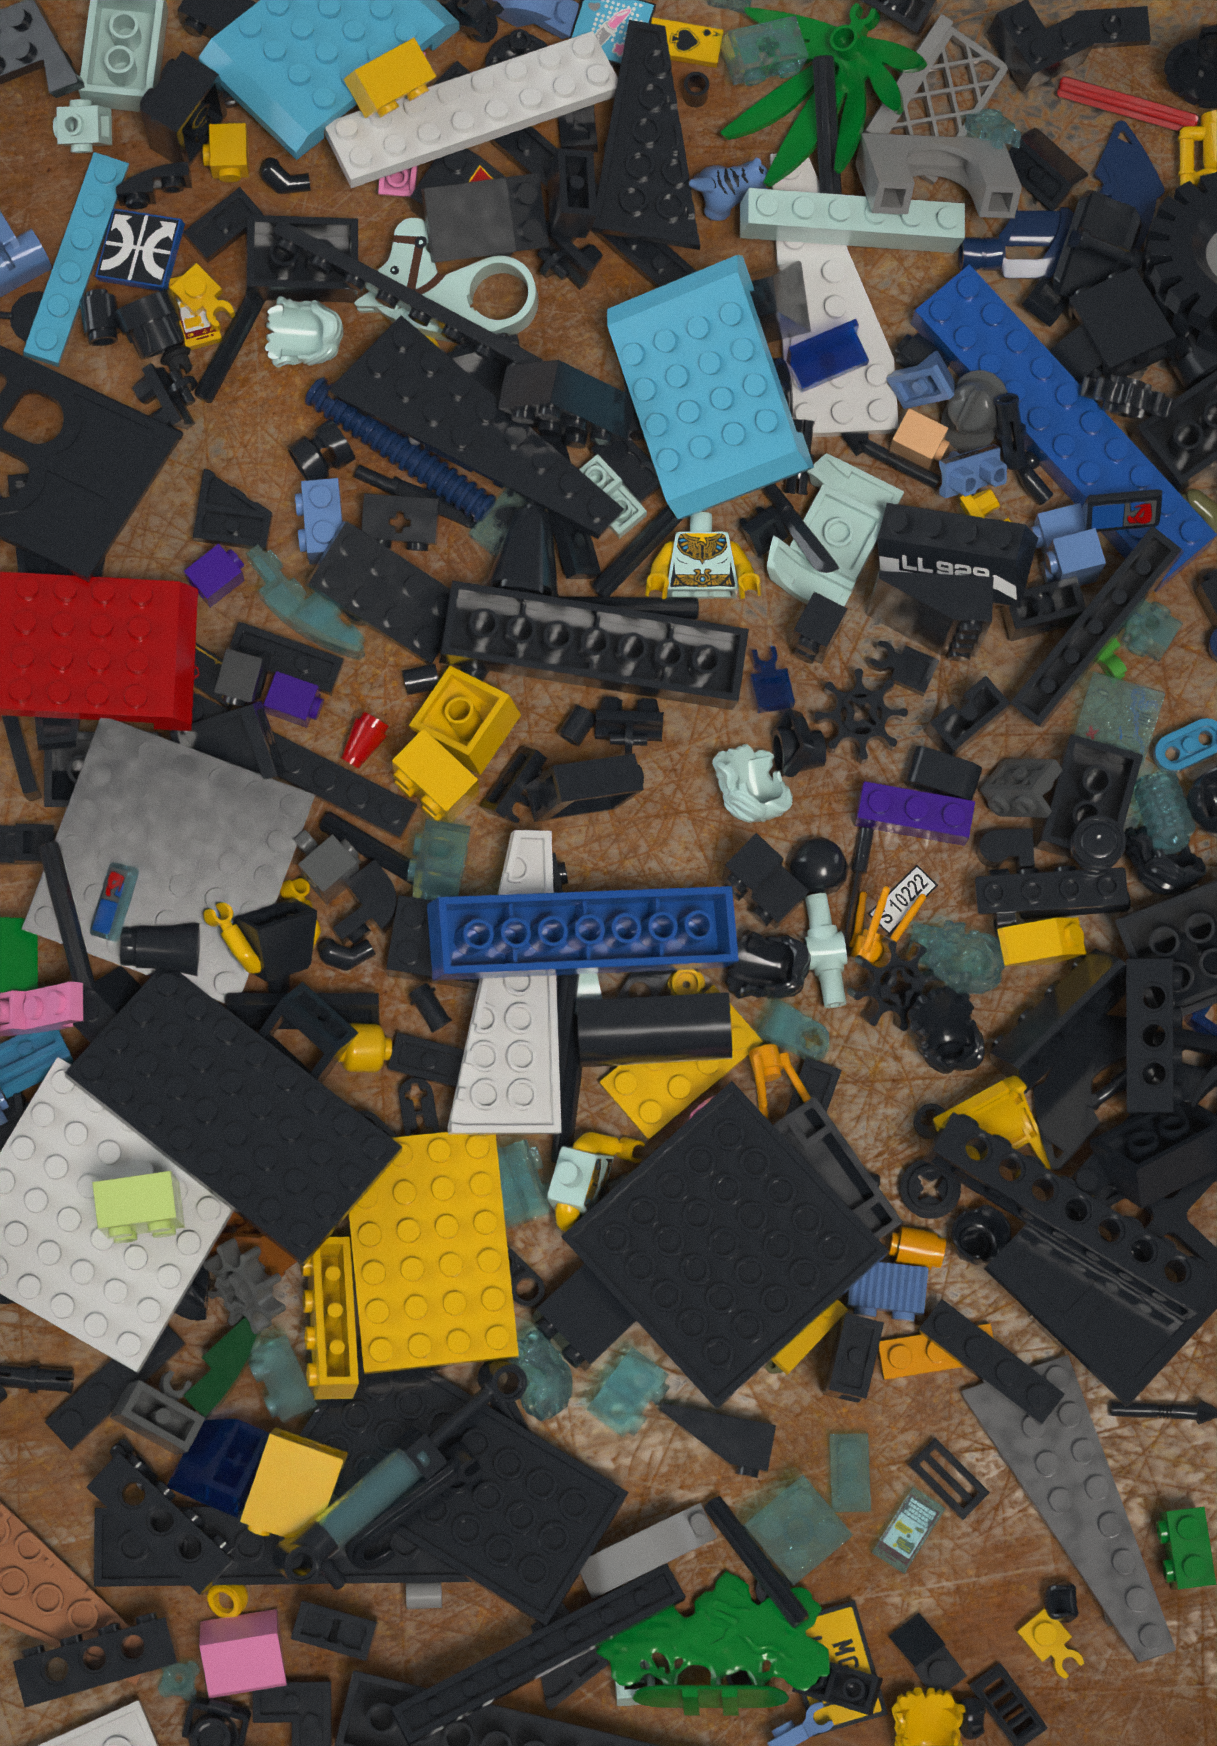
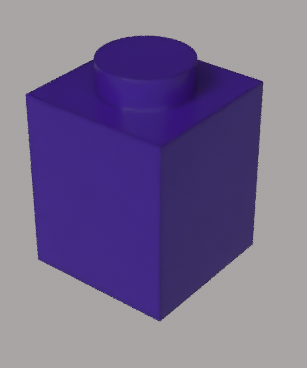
M219 543L184 570L187 581L192 587L198 589V594L210 608L245 581L241 571L244 567L241 559L232 549L225 552Z
M276 671L263 707L266 714L308 728L311 719H318L324 699L319 698V686Z

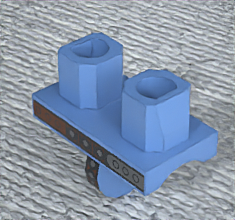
M994 444L970 452L958 449L950 452L947 459L939 461L942 473V485L939 488V495L944 498L958 494L968 496L974 494L978 488L987 485L997 487L1005 484L1007 481V465L1000 461V447Z

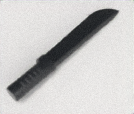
M363 465L358 466L354 478L393 496L439 499L440 516L476 531L477 523L473 521L474 517L472 515L470 517L465 516L463 509L456 510L453 502L451 504L446 503V497L442 496L439 498L435 492L403 481L396 476L392 479Z
M774 483L761 488L775 506V510L779 513L782 522L812 567L822 573L838 570L839 566L834 558L796 512L794 506L779 487Z
M867 827L859 828L855 857L851 869L855 873L844 934L847 955L850 949L849 945L852 938L862 876L867 874L874 830Z

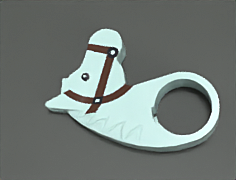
M407 218L396 227L390 257L386 264L379 268L378 271L494 334L508 333L509 336L517 334L532 322L538 309V292L531 272L523 263L508 256H492L446 275H440L435 263H431L426 222L419 218ZM507 273L520 278L528 287V297L525 305L516 315L503 320H493L484 317L477 310L474 311V307H470L473 304V297L477 287L487 277L494 274ZM371 291L355 301V306L361 313H381L392 322H395L402 315L422 334L434 339L452 342L441 335L442 329L431 323L427 327L420 325L408 317L409 311L397 305L395 309H391L379 303L375 299L377 294Z

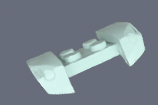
M826 453L814 464L813 469L807 471L811 484L820 490L803 521L834 558L839 569L830 573H822L815 570L794 539L789 547L780 538L773 535L768 555L767 571L774 583L794 598L808 604L815 591L845 607L855 588V583L878 541L886 504H899L904 491Z

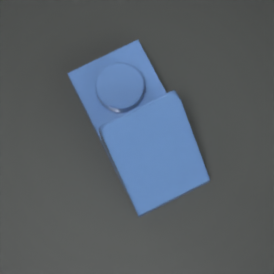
M934 351L919 365L895 370L886 378L903 409L949 400L955 395V381L938 351Z

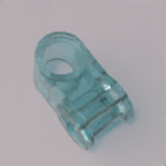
M778 999L772 1001L756 1030V1034L764 1040L786 1049L804 1060L808 1057L819 1061L827 1055L830 1048L829 1033L826 1027ZM814 1034L819 1035L821 1046L813 1045L811 1049L806 1048V1040L804 1038L811 1039Z

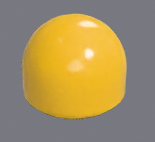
M213 1585L207 1595L208 1604L212 1611L221 1618L237 1617L247 1606L248 1591L245 1585ZM220 1592L231 1597L234 1603L233 1608H224L220 1605Z

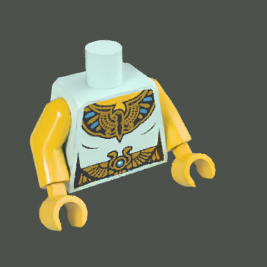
M700 512L690 516V532H676L675 541L664 544L652 563L651 572L646 582L645 596L649 597L650 591L658 590L662 592V599L667 597L697 599L737 598L739 588L740 599H745L746 590H755L757 596H761V583L759 576L754 573L751 562L739 544L730 541L728 532H712V514Z
M587 1132L574 1142L573 1147L562 1146L547 1197L555 1211L557 1226L561 1230L566 1232L603 1198L615 1154L618 1158L629 1162H641L642 1159L633 1157L632 1151L636 1145L645 1147L642 1141L628 1137L618 1140L617 1137Z

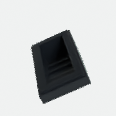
M998 1663L968 1685L976 1697L984 1701L985 1710L1011 1746H1025L1048 1729L1001 1663ZM1001 1678L1005 1684L986 1696L983 1690ZM1010 1691L1014 1697L996 1709L992 1703ZM1020 1704L1023 1711L1005 1722L1002 1716ZM1029 1717L1032 1724L1015 1735L1012 1729Z

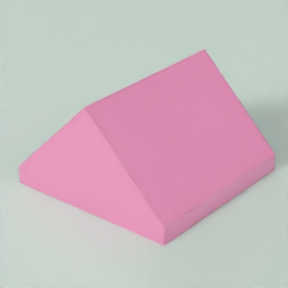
M277 1609L200 1622L199 1646L209 1698L287 1685Z

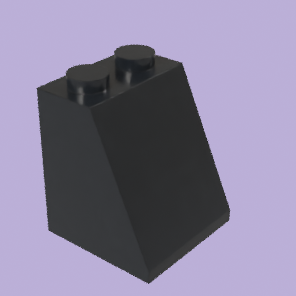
M798 260L749 273L755 290L750 292L767 343L811 332L801 261Z

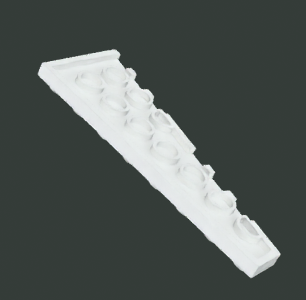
M514 830L510 835L498 895L554 893L552 831ZM556 975L479 979L448 1124V1135L561 1133Z

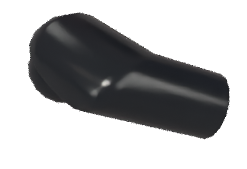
M269 157L262 161L259 170L260 176L277 194L311 191L309 173L290 175L279 165L277 159Z
M325 939L320 942L317 949L320 954V960L325 965L343 971L351 970L376 955L367 939L351 948L336 944L333 939Z

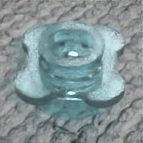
M178 1663L161 1668L164 1674L162 1683L158 1686V1691L162 1697L168 1698L171 1695H175L189 1701L196 1696L195 1678L200 1673L197 1663ZM177 1676L183 1678L182 1683L179 1684L175 1681Z

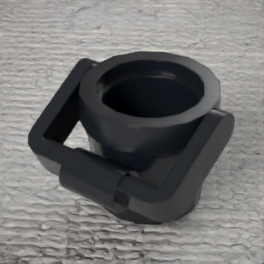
M788 709L770 732L772 737V754L774 755L773 762L775 770L780 771L781 777H794L798 772L824 767L826 763V744L822 731L810 730L802 712Z
M196 1696L192 1698L189 1704L182 1737L187 1739L189 1737L188 1742L190 1746H245L251 1712L247 1708L236 1706L231 1702ZM195 1709L207 1711V1714L200 1716L192 1725ZM231 1718L243 1720L241 1733H239L236 1723Z

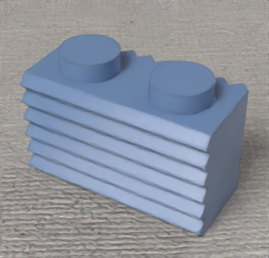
M878 1262L847 1291L845 1307L854 1308L853 1315L876 1317L877 1311L892 1312L891 1319L914 1322L915 1315L922 1316L924 1314L929 1268Z

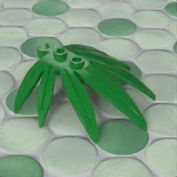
M855 3L850 10V25L838 27L796 14L745 7L744 11L747 16L764 29L778 36L801 41L802 43L768 45L726 54V58L731 65L760 71H778L799 67L813 62L814 57L820 55L834 57L837 115L847 96L837 140L834 166L837 174L842 173L850 162L863 132L867 105L865 81L870 78L876 94L886 108L894 114L900 115L904 109L902 93L897 82L884 65L901 73L919 72L927 66L925 59L910 48L894 42L867 37L868 31H871L878 25L880 15L875 8H872L866 18L860 19L864 10L858 3ZM813 65L780 85L746 110L721 131L722 136L727 140L747 136L774 124L789 114L814 90ZM813 92L782 143L763 181L767 187L775 185L792 173L818 147L815 92Z

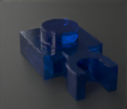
M776 646L770 647L769 654L771 659L768 661L759 659L757 649L751 651L753 667L759 672L750 676L758 714L794 708L795 705L788 669L776 670L778 658Z

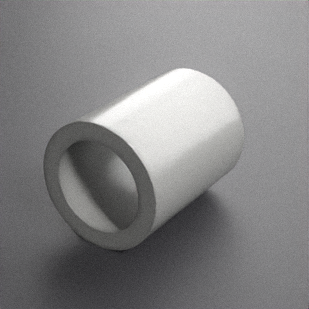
M441 1582L406 1583L407 1609L442 1608Z

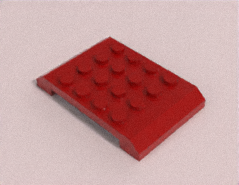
M0 572V722L1 715L85 720L106 718L124 722L154 723V729L191 731L198 589L180 581L92 577L87 582L73 575Z

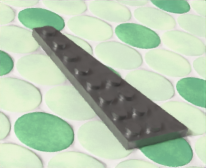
M1069 1355L1031 1367L1065 1393L1041 1426L986 1383L961 1391L963 1401L967 1403L979 1421V1425L999 1451L1001 1458L1008 1465L1022 1486V1490L1067 1554L1073 1567L1077 1569L1089 1587V1591L1095 1600L1101 1605L1112 1622V1626L1136 1662L1141 1663L1175 1651V1645Z

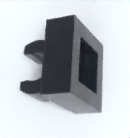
M772 506L767 509L757 507L755 509L757 516L749 522L745 518L740 519V524L748 544L759 558L770 550L773 535L782 541L789 537L779 513Z

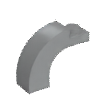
M701 1503L590 1556L580 1574L592 1599L716 1539L717 1536Z

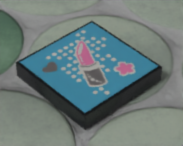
M582 0L569 39L593 31L612 68L620 70L629 20L651 23L656 11V4L644 0Z

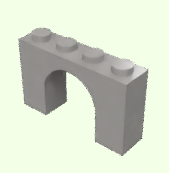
M862 133L856 167L872 213L908 214L915 184L913 177L933 175L950 179L962 185L970 193L979 217L1015 218L1022 186L1003 139Z

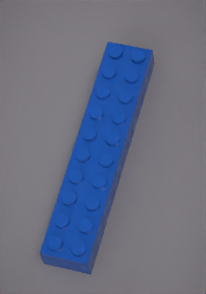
M970 264L915 309L911 325L923 337L946 354L944 358L950 362V368L960 378L971 371L985 370L994 373L1000 378L1008 393L1018 395L1021 422L1026 425V436L1024 437L1025 450L1033 452L1038 457L1043 470L1074 504L1081 503V507H1083L1089 495L1154 489L1162 490L1160 523L1155 528L1178 545L1184 553L1154 589L1155 592L1160 590L1211 546L1217 536L1214 530L1105 411L1101 410L1102 408L1094 399L1079 396L1081 385ZM1151 527L1104 531L1101 533L1126 559Z

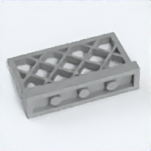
M941 13L915 51L927 62L926 68L915 73H901L896 80L903 97L904 109L901 113L903 122L896 123L901 114H894L881 103L862 133L889 134L891 130L905 128L906 135H913L912 126L929 124L932 136H939L936 122L954 119L957 132L955 137H965L1007 72L1008 67L1002 60L952 27L953 21ZM950 39L963 47L964 60L948 62L945 46ZM940 56L941 64L934 65V63ZM985 62L997 70L991 81L978 83L974 64ZM967 66L971 84L953 87L950 68ZM943 70L946 89L929 91L926 75L928 72ZM921 85L922 93L915 94V92ZM986 88L981 96L979 89ZM972 90L975 107L973 110L959 112L955 93ZM948 95L952 113L935 116L931 97ZM924 99L928 117L910 120L907 108L908 103ZM968 117L962 125L961 118ZM921 175L919 177L933 185L939 176Z

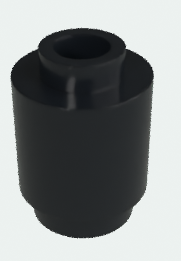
M94 289L86 292V297L80 299L79 302L84 336L88 338L89 344L91 346H108L118 342L117 334L121 332V329L114 315V311L118 309L116 296L108 294L106 289Z
M916 333L913 337L907 334L894 350L898 354L895 362L903 368L919 365L934 351L939 352L947 368L950 365V362L944 358L946 354L920 333Z

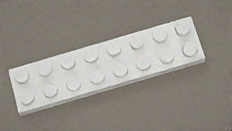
M591 31L428 87V92L412 101H409L408 97L405 96L396 101L399 108L381 118L377 112L365 118L361 111L337 118L325 127L324 134L350 187L354 188L614 98L618 77L594 32Z

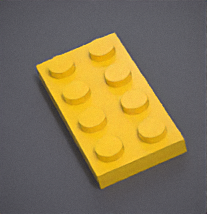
M713 985L705 993L721 992ZM731 1004L732 1059L619 1065L599 1082V1085L648 1141L749 1056V1051L763 1044L762 1039Z

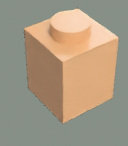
M909 408L892 439L889 450L929 470L934 459L937 461L942 460L950 444L949 441L945 440L948 427Z

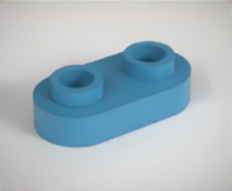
M1209 718L1200 719L1162 737L1153 751V759L1157 767L1166 773H1178L1216 755L1217 721ZM1199 735H1208L1211 739V744H1201L1198 739ZM1167 750H1174L1178 755V759L1176 761L1168 760L1165 752Z

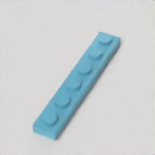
M96 152L93 153L23 350L24 356L59 367L80 308L79 301L84 297L110 223L113 208L115 209L118 201L116 186L125 181L129 163Z

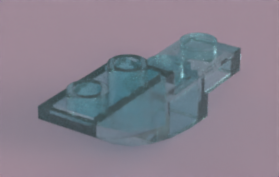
M256 545L246 553L249 564L266 583L264 587L258 590L260 599L274 615L292 630L324 649L357 660H361L366 656L364 646L362 645L366 642L365 638L353 624L347 627L338 617L342 614V611L337 605L326 598L323 599L317 592L304 600V597L307 595L306 591L294 577L288 581L280 570L284 566L271 550L265 553L259 545Z

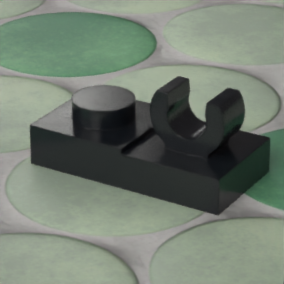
M521 746L479 807L488 814L518 823L520 819L513 814V805L518 802L522 806H530L529 799L520 794L526 789V785L541 775L542 766L548 758L536 749Z

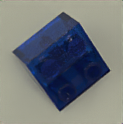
M239 1419L204 1420L188 1452L183 1453L167 1486L176 1492L238 1518L249 1496L270 1433Z

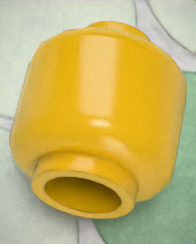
M348 1023L358 1032V1035L338 1062H341L343 1068L349 1072L376 1073L380 1071L384 1060H390L391 1038L385 1037L384 1030L380 1025Z

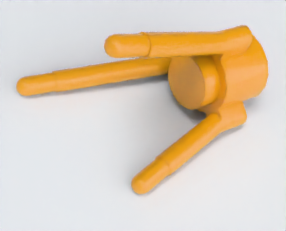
M888 886L883 887L869 929H864L863 933L867 894L864 891L860 893L854 933L849 945L853 948L850 954L851 957L855 958L857 955H861L870 963H876L883 957L884 946L881 940L885 936L876 932L890 892ZM925 894L918 896L890 936L896 943L925 901Z
M775 1044L762 1045L749 1051L748 1054L756 1080L759 1111L767 1119L765 1082L780 1078L783 1068L804 1103L811 1098L791 1065L788 1052L780 1054L778 1046Z

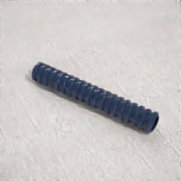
M322 377L314 382L305 397V404L307 406L314 405V410L317 413L324 412V418H332L337 426L341 424L343 431L352 432L353 438L358 439L360 437L363 445L370 444V449L373 452L380 451V457L390 458V464L395 465L397 463L399 470H407L408 476L411 478L416 476L419 484L426 483L429 491L434 489L436 490V496L439 498L442 496L446 497L445 502L448 504L453 502L456 510L463 509L464 515L467 517L472 515L475 523L483 522L495 506V495L490 494L488 496L485 488L478 489L475 481L468 482V477L465 474L460 476L456 468L449 469V463L446 461L443 463L439 462L440 457L437 455L432 457L429 450L421 449V444H411L408 436L403 437L402 433L399 435L389 430V426L370 416L365 417L357 413V409L338 399L335 401L331 399L327 394L334 383L327 384V378Z

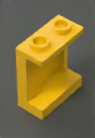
M275 1427L269 1434L240 1522L247 1524V1529L255 1534L270 1536V1533H273L285 1539L295 1537L313 1520H316L322 1526L348 1452Z

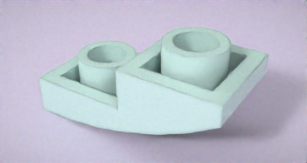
M598 454L579 469L624 508L621 516L609 527L619 539L647 516V511L622 485V479Z

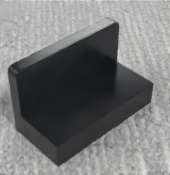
M1034 128L1020 136L1008 151L1020 183L1051 211L1056 210L1072 189L1088 177V173L1038 128Z

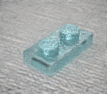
M868 1433L830 1434L831 1513L870 1512Z

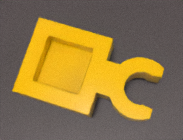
M197 263L170 286L174 296L195 317L204 310L209 325L216 331L221 329L220 323L214 318L217 312L224 311L231 318L235 316L234 309L229 302L217 300L223 293L222 289Z
M1045 1607L1016 1631L1040 1662L1045 1661L1049 1656L1052 1657L1054 1671L1063 1679L1069 1677L1062 1667L1065 1658H1073L1079 1666L1084 1664L1083 1657L1077 1651L1065 1647L1064 1644L1072 1636L1059 1621L1053 1620L1048 1616Z

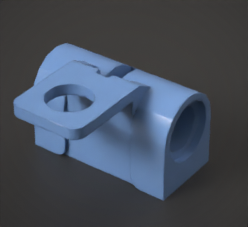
M0 211V297L51 270L52 266L33 230L29 229L15 236Z

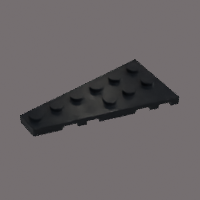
M629 20L596 199L597 217L591 227V232L700 250L701 245L691 187L689 186L690 177L677 107L676 91L674 89L666 29L663 25Z

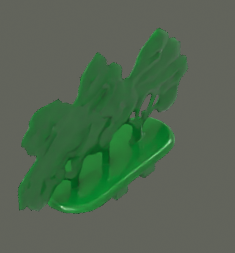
M725 1571L716 1581L713 1591H705L695 1600V1613L691 1617H683L673 1606L603 1643L597 1649V1654L610 1661L611 1677L619 1685L631 1686L640 1682L642 1677L648 1673L664 1683V1685L647 1686L635 1691L632 1699L636 1703L659 1708H683L684 1716H700V1708H723V1716H739V1708H770L780 1706L788 1702L789 1696L779 1688L764 1686L773 1676L783 1678L796 1690L807 1691L812 1685L816 1684L819 1677H826L830 1674L829 1649L806 1635V1630L813 1627L819 1613L822 1612L819 1603L812 1599V1594L803 1587L790 1588L809 1615V1618L803 1624L793 1628L770 1597L760 1605H757L751 1599L749 1585L728 1571ZM653 1653H661L668 1660L669 1673H665V1667L657 1668L651 1657ZM682 1658L683 1663L681 1667L676 1669L674 1661ZM641 1660H645L649 1664V1670L641 1668ZM768 1660L771 1663L769 1671L762 1673L763 1661ZM701 1665L711 1672V1685H678V1675L688 1666ZM739 1670L747 1671L753 1685H721V1679L726 1675H732Z

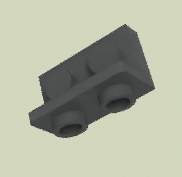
M1004 759L982 785L980 791L988 801L989 808L1000 817L1047 818L1052 810L1042 795L1052 788L1053 782L1063 770L1056 759Z

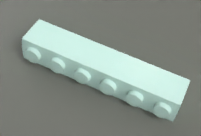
M748 188L740 203V238L955 253L965 239V203L911 200L908 214L872 213L866 196Z

